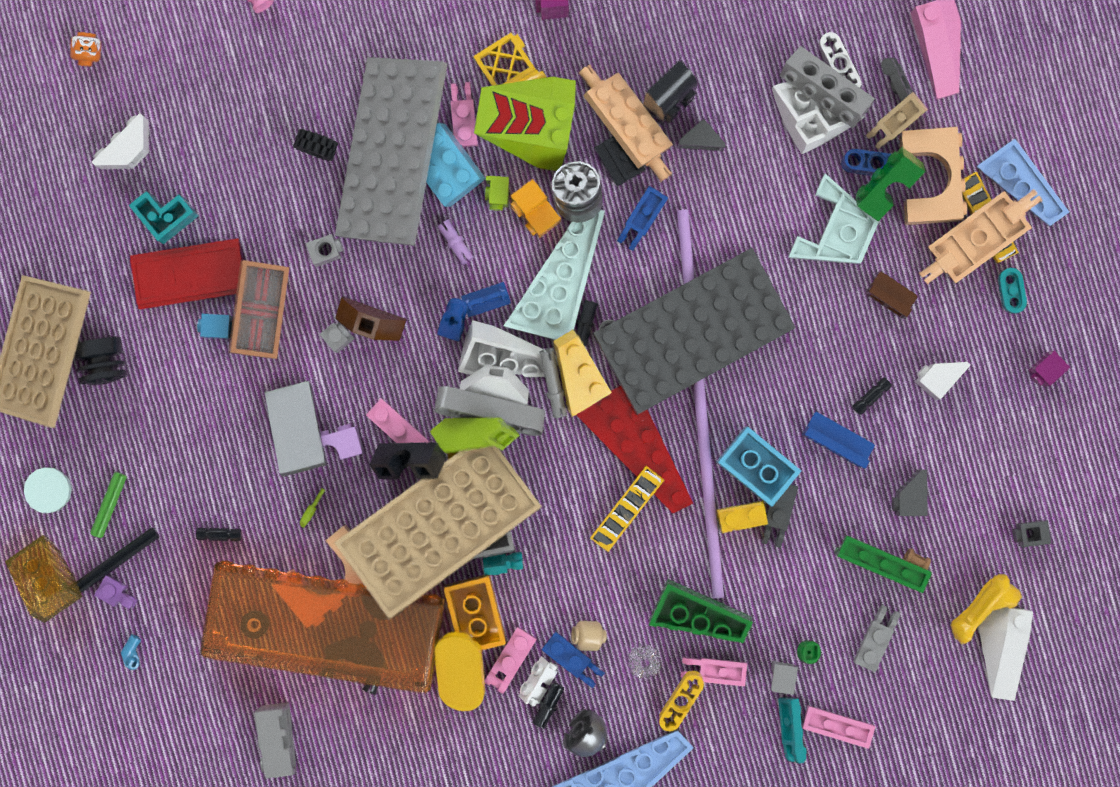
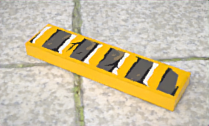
M978 172L963 178L965 179L966 189L965 192H962V198L966 201L971 215L991 201ZM1012 242L994 255L993 258L997 264L1019 252L1014 242Z
M645 466L590 539L609 552L660 487L664 479L648 466Z

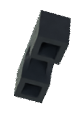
M437 442L379 443L369 465L379 479H399L402 471L408 466L417 479H437L447 457Z

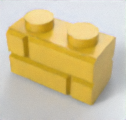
M763 501L716 510L721 533L768 524Z

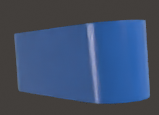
M851 149L842 157L841 166L848 173L872 176L877 169L871 166V159L878 160L882 169L891 154ZM848 156L856 157L858 165H850L848 163Z

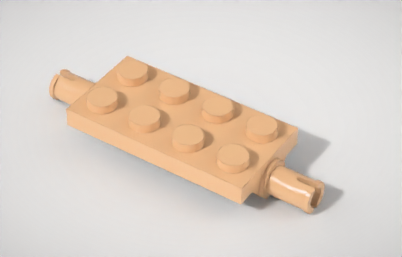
M591 65L583 68L579 75L582 76L591 88L583 96L638 169L643 165L650 166L660 182L672 175V172H670L660 157L673 144L619 72L604 81L599 78Z
M1033 189L1016 202L1012 201L1006 192L1003 191L928 246L935 256V262L919 272L922 278L931 273V275L924 279L926 284L928 285L943 272L945 274L948 273L954 283H957L1029 231L1032 227L1025 216L1027 211L1042 202L1040 196L1030 201L1038 193Z

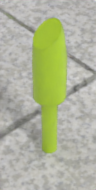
M321 488L312 505H308L299 522L301 527L304 528L316 512L317 508L315 507L325 492L324 488Z

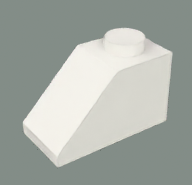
M968 362L925 365L917 373L919 378L915 383L932 398L940 400L969 368L970 364Z

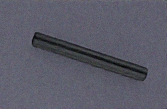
M150 528L62 591L61 597L63 600L70 602L105 577V575H108L158 539V532L154 528Z

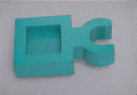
M515 552L508 556L501 554L483 557L485 576L507 573V569L510 568L514 570L523 569L522 552Z

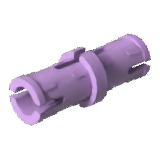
M450 219L443 222L448 231L442 223L439 224L437 228L448 242V248L452 249L461 265L468 263L463 254L471 261L474 256L464 244L462 235H458Z

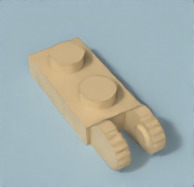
M912 92L877 122L878 125L867 133L866 136L868 139L873 138L878 131L883 130L887 136L879 140L875 145L877 150H879L887 142L896 138L928 109L916 94Z

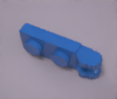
M649 186L625 223V228L617 242L620 244L624 242L628 232L632 229L638 233L629 247L630 250L634 251L669 197Z
M556 631L541 649L577 679L579 677L591 688H594L596 683L583 673L585 668L588 666L596 675L601 677L605 674L602 669L592 662L591 658L578 650Z

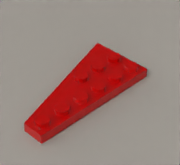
M621 386L611 390V394L576 414L636 477L645 466H648L664 479L654 495L672 513L694 504L648 410L636 415Z

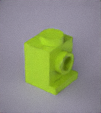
M486 176V183L490 184V187L485 189V200H489V210L503 211V207L508 208L509 177Z

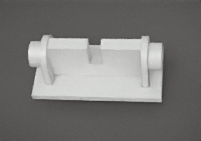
M541 656L533 665L528 680L522 684L518 696L526 704L529 703L534 707L537 703L540 704L547 691L541 684L543 682L550 686L558 672L556 670L558 666L552 662L549 663Z

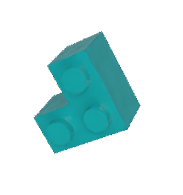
M148 191L129 204V207L154 238L162 244L168 242L199 217L194 208L180 194L164 207Z

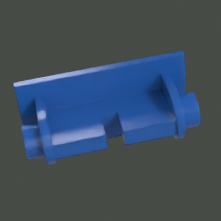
M504 282L461 296L468 306V318L511 304Z

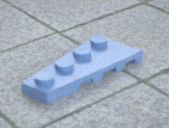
M1013 139L976 166L1017 201L1034 189L1038 194L1031 198L1030 201L1040 196L1042 202L1035 205L1030 211L1048 226H1051L1069 213L1068 209L1016 139Z

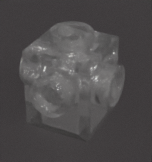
M641 644L638 648L634 647L627 657L629 660L628 665L632 668L630 672L640 679L643 676L648 679L651 675L655 676L662 666L659 663L661 658L657 655L659 651L648 644L646 647ZM643 659L649 660L647 667L641 666Z

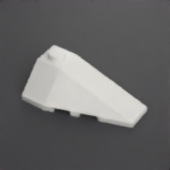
M1015 607L1002 608L992 611L977 627L981 638V649L985 659L986 675L992 698L1015 701L1030 637L1033 611Z

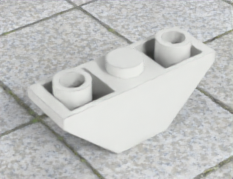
M140 113L137 116L131 117L126 123L127 127L122 132L119 131L114 134L110 140L111 143L106 148H101L95 154V159L92 163L100 169H133L149 153V120Z
M485 365L462 380L460 384V389L524 405H527L529 389L506 367Z

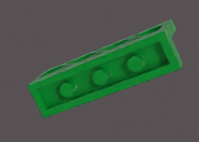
M846 534L840 548L836 547L834 552L839 558L921 593H924L932 575V572Z

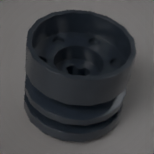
M121 337L98 338L77 343L74 360L86 361V365L77 368L76 372L88 373V375L78 378L80 385L89 384L95 386L109 384L128 376L127 370H116L118 367L125 366V361L114 360V356L124 353Z

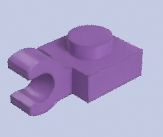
M105 575L94 595L113 607L117 606L120 602L121 605L130 609L131 607L134 608L138 601L135 597L125 593L127 585L110 575Z

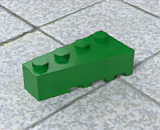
M667 579L649 618V626L686 631L696 635H707L744 643L753 624L752 616L670 579Z

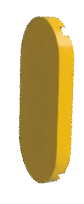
M447 633L443 638L439 639L434 652L439 696L452 709L471 711L481 705L485 695L482 649L477 641L474 642L471 636L465 633Z

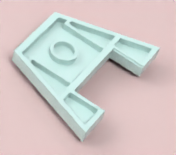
M824 174L815 196L836 205L819 244L817 245L797 236L788 258L861 264L879 222L857 207L856 200L828 175Z

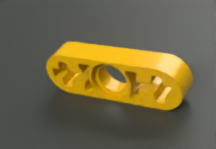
M688 671L685 673L660 712L659 724L663 730L668 732L675 731L703 690V676L699 672ZM694 679H697V684H698V685L693 684L692 687L690 688V693H689V692L687 691L688 688H689V681H688V680L693 681ZM679 696H684L688 699V702L684 706H678L675 703V699ZM673 710L676 711L673 716L674 722L666 723V718L671 717Z

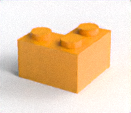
M534 179L511 195L512 203L510 205L518 218L524 217L527 221L525 227L532 236L537 234L540 238L561 222V218L549 204L547 196Z

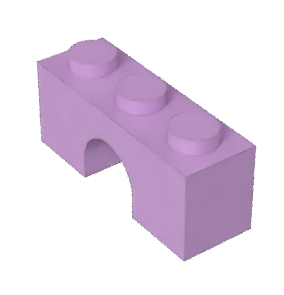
M351 424L337 427L338 432L329 434V430L320 432L323 447L326 445L335 447L340 460L365 453L358 427H351Z

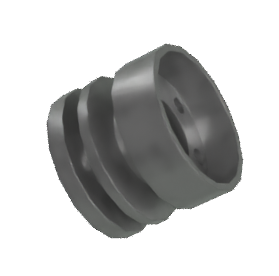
M576 161L561 166L555 172L552 179V189L556 209L559 214L566 220L576 223L586 222L594 218L600 212L603 204L600 176L596 169L588 163Z

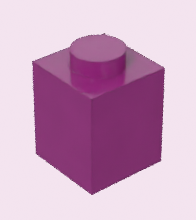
M1050 351L1028 371L1032 374L1031 379L1038 386L1048 387L1058 380L1070 366L1056 351Z

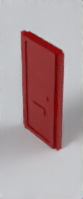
M239 238L130 255L138 310L235 295L240 262L243 260Z

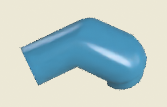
M131 634L121 651L124 665L130 670H135L140 665L136 648L141 642V638L134 634Z

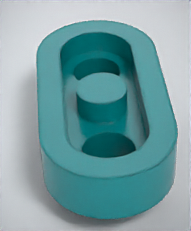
M1007 268L998 276L1001 302L1006 312L1016 314L1022 312L1027 305L1025 286L1021 272L1016 268ZM1007 276L1012 278L1011 284L1006 282ZM1012 298L1016 300L1015 307L1010 304Z

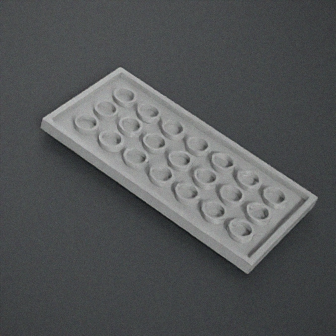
M367 57L335 236L415 246L447 63L431 60Z

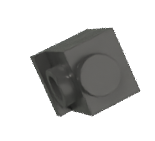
M1047 520L1016 523V529L1012 531L1013 540L1020 547L1051 544ZM1030 529L1032 532V535L1029 538H1027L1026 530Z

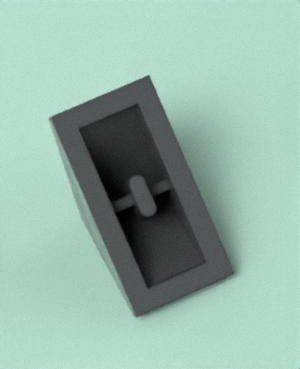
M703 119L679 140L678 148L723 151L725 142Z

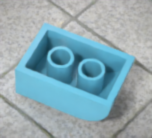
M749 427L743 428L716 461V463L771 507L801 473L799 468Z

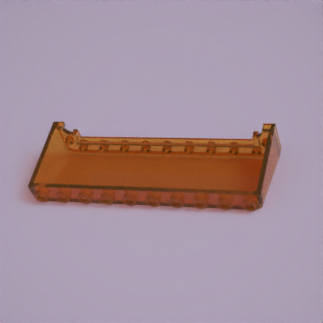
M224 560L216 562L214 565L200 655L209 659L425 693L430 691L435 675V647L441 635L446 599L440 598V596L435 594L422 595L389 619L364 583L352 584L343 579L328 580L319 575L312 577L303 576L299 572H279L275 568L260 569L251 564L235 565L231 561Z

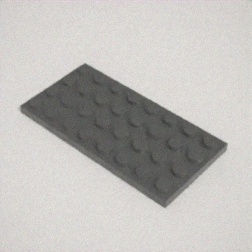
M750 248L594 332L593 336L635 414L638 415L796 327L753 248Z

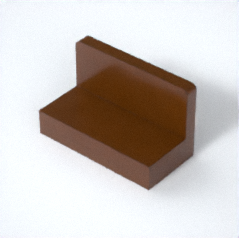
M883 272L878 273L865 293L902 319L908 317L912 311V305L918 298L915 293Z

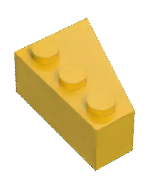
M573 329L553 341L562 379V387L565 392L566 406L572 417L612 393Z

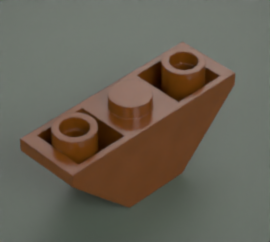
M343 296L335 319L352 333L372 340L400 341L407 321L403 317Z

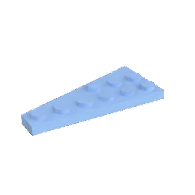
M675 730L552 787H652L693 749V746L678 730Z

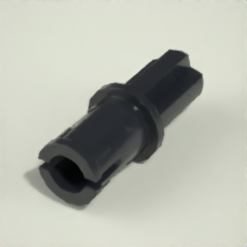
M584 300L580 320H577L579 325L576 334L579 336L584 347L587 346L591 328L595 326L593 321L598 303Z
M558 683L551 685L545 699L540 701L541 705L532 721L533 724L543 729L546 728L552 713L557 710L555 706L564 691L563 686Z

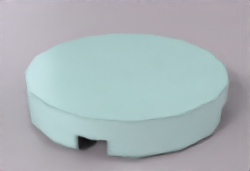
M45 467L38 469L30 474L25 482V499L30 507L38 512L52 513L59 511L71 497L72 487L70 480L57 468Z

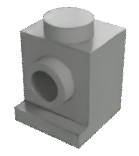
M340 322L337 324L332 323L319 334L335 353H339L355 339Z

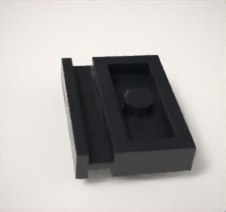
M614 136L594 147L616 187L628 182L646 170L644 166L639 169L636 167Z

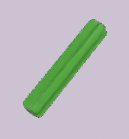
M119 472L113 474L90 534L97 538L104 536L127 478L126 475Z

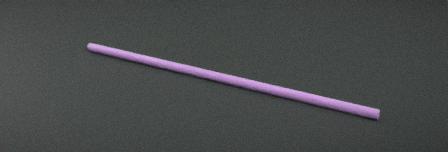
M678 210L677 218L682 272L685 284L695 279L688 210ZM704 379L693 384L712 596L713 598H723L724 590Z

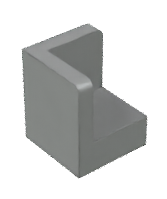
M772 661L771 671L773 672L771 691L794 695L798 667L795 664Z

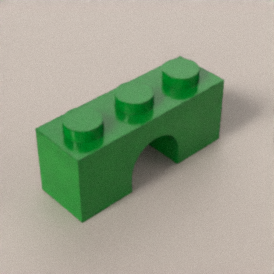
M903 147L897 152L894 151L889 156L884 167L877 169L872 175L871 181L866 186H861L857 191V207L879 222L894 206L892 196L885 191L886 188L892 183L899 182L910 189L925 173L923 162Z

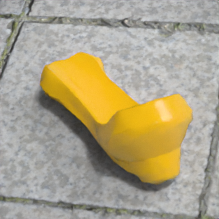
M998 574L990 579L982 587L969 607L951 622L952 633L961 644L972 640L977 627L992 611L1006 607L1014 608L1018 605L1022 595L1019 589L1010 583L1007 575Z

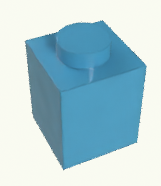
M202 314L201 319H198L197 331L200 333V337L230 339L233 316Z

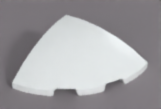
M786 82L772 87L780 115L801 154L826 143L851 127L830 111L824 109L816 101L807 97L792 84Z

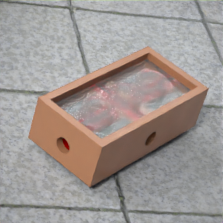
M245 260L240 262L228 353L277 359L289 267Z

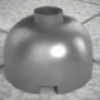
M583 709L576 714L569 724L572 727L570 733L567 734L565 732L564 748L580 757H589L603 750L607 743V726L603 718L590 709L589 711Z

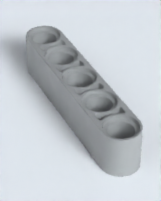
M448 386L438 387L434 411L438 414L453 418H502L507 425L513 427L518 433L530 436H540L543 433L545 411L543 409Z

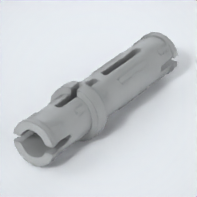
M548 348L545 349L546 352L544 350L539 352L548 389L546 395L550 399L553 418H561L560 414L563 417L567 415L563 399L565 392L561 389L554 349Z

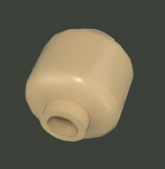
M579 621L572 628V644L580 651H598L602 643L606 642V630L602 629L598 621Z

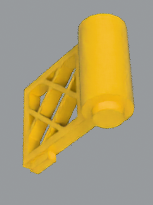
M512 32L473 56L491 86L497 85L494 81L496 72L508 74L507 81L503 84L547 77L543 71L538 72L522 49L525 47V44L518 34L514 36ZM509 41L515 47L513 55L501 53L502 46ZM487 55L496 56L494 67L485 66L481 59ZM500 57L512 59L509 70L497 68ZM515 60L523 61L528 66L522 72L513 71Z

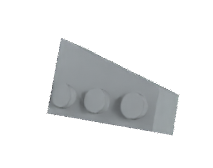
M286 702L262 705L254 712L258 747L262 756L260 759L261 772L265 773V779L292 776L297 771L290 704Z

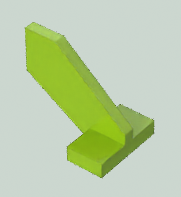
M445 418L429 431L446 454L493 446L503 450L520 436L502 418Z

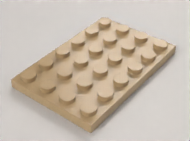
M22 275L0 356V412L55 428L91 292Z

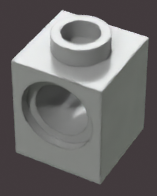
M332 234L306 243L310 258L315 267L342 258L340 252L344 250L339 238L335 239ZM325 244H329L332 247L331 253L327 256L321 255V248Z

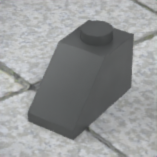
M918 469L895 492V497H892V511H895L896 516H928L927 470Z

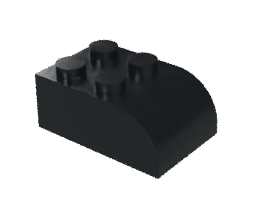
M679 60L646 91L643 105L661 125L666 121L670 123L677 117L679 108L682 105L686 108L695 99L694 96L697 94L695 91L698 82L690 69Z

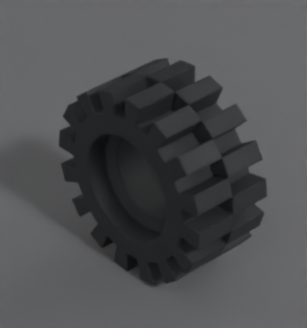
M299 129L293 148L316 158L333 161L338 143L324 135Z

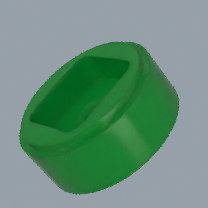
M805 640L799 644L797 656L801 662L814 664L820 658L821 649L816 642Z

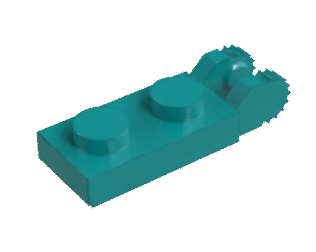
M780 697L778 703L784 756L789 762L795 761L802 764L807 759V750L803 746L799 698Z

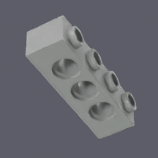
M802 46L786 61L779 75L786 82L795 86L807 97L816 101L824 109L830 111L852 128L868 112L875 100L874 97Z

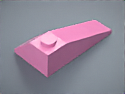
M936 0L916 6L910 15L936 100L958 94L960 83L961 19L955 0Z

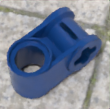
M459 298L449 300L446 312L443 314L438 328V336L457 342L460 341L468 309L467 304Z

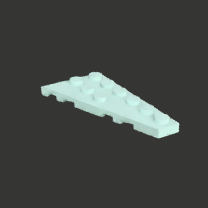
M600 210L594 218L586 222H571L523 298L504 324V327L553 340L558 339L572 329L574 330L605 211Z

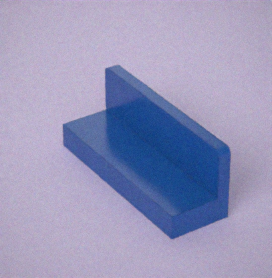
M818 412L813 414L802 434L861 469H866L870 462L868 458L875 447V444Z

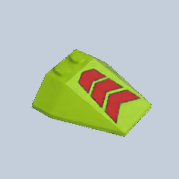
M546 77L481 87L474 134L537 168L557 171L562 166L567 152L575 107L576 81L558 77Z

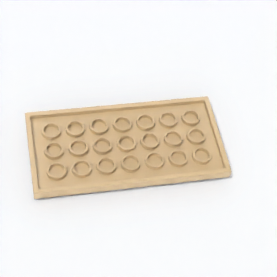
M497 447L460 451L444 463L437 479H421L334 543L384 613L391 619L541 509L542 506Z

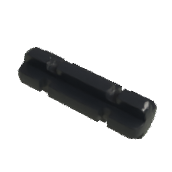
M882 378L877 382V386H873L861 397L862 400L857 401L852 408L857 414H863L867 407H871L883 395V392H887L892 387V384L886 378Z
M197 528L196 530L197 540L228 541L230 539V541H241L242 538L241 529L209 528L208 530L207 528Z

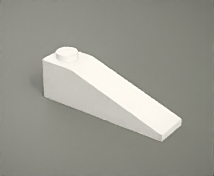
M472 320L465 337L458 372L471 375L485 365L509 368L514 374H522L524 377H545L539 353L544 349L495 326Z

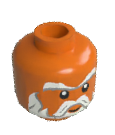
M77 32V36L71 38L70 57L78 61L79 66L92 67V62H98L101 58V41L96 38V34Z

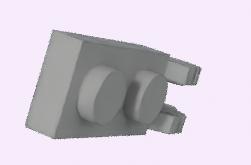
M884 605L880 606L874 620L871 621L853 660L854 663L875 673L894 633L893 629L900 617V613L894 611L887 626L880 624L887 612V607Z

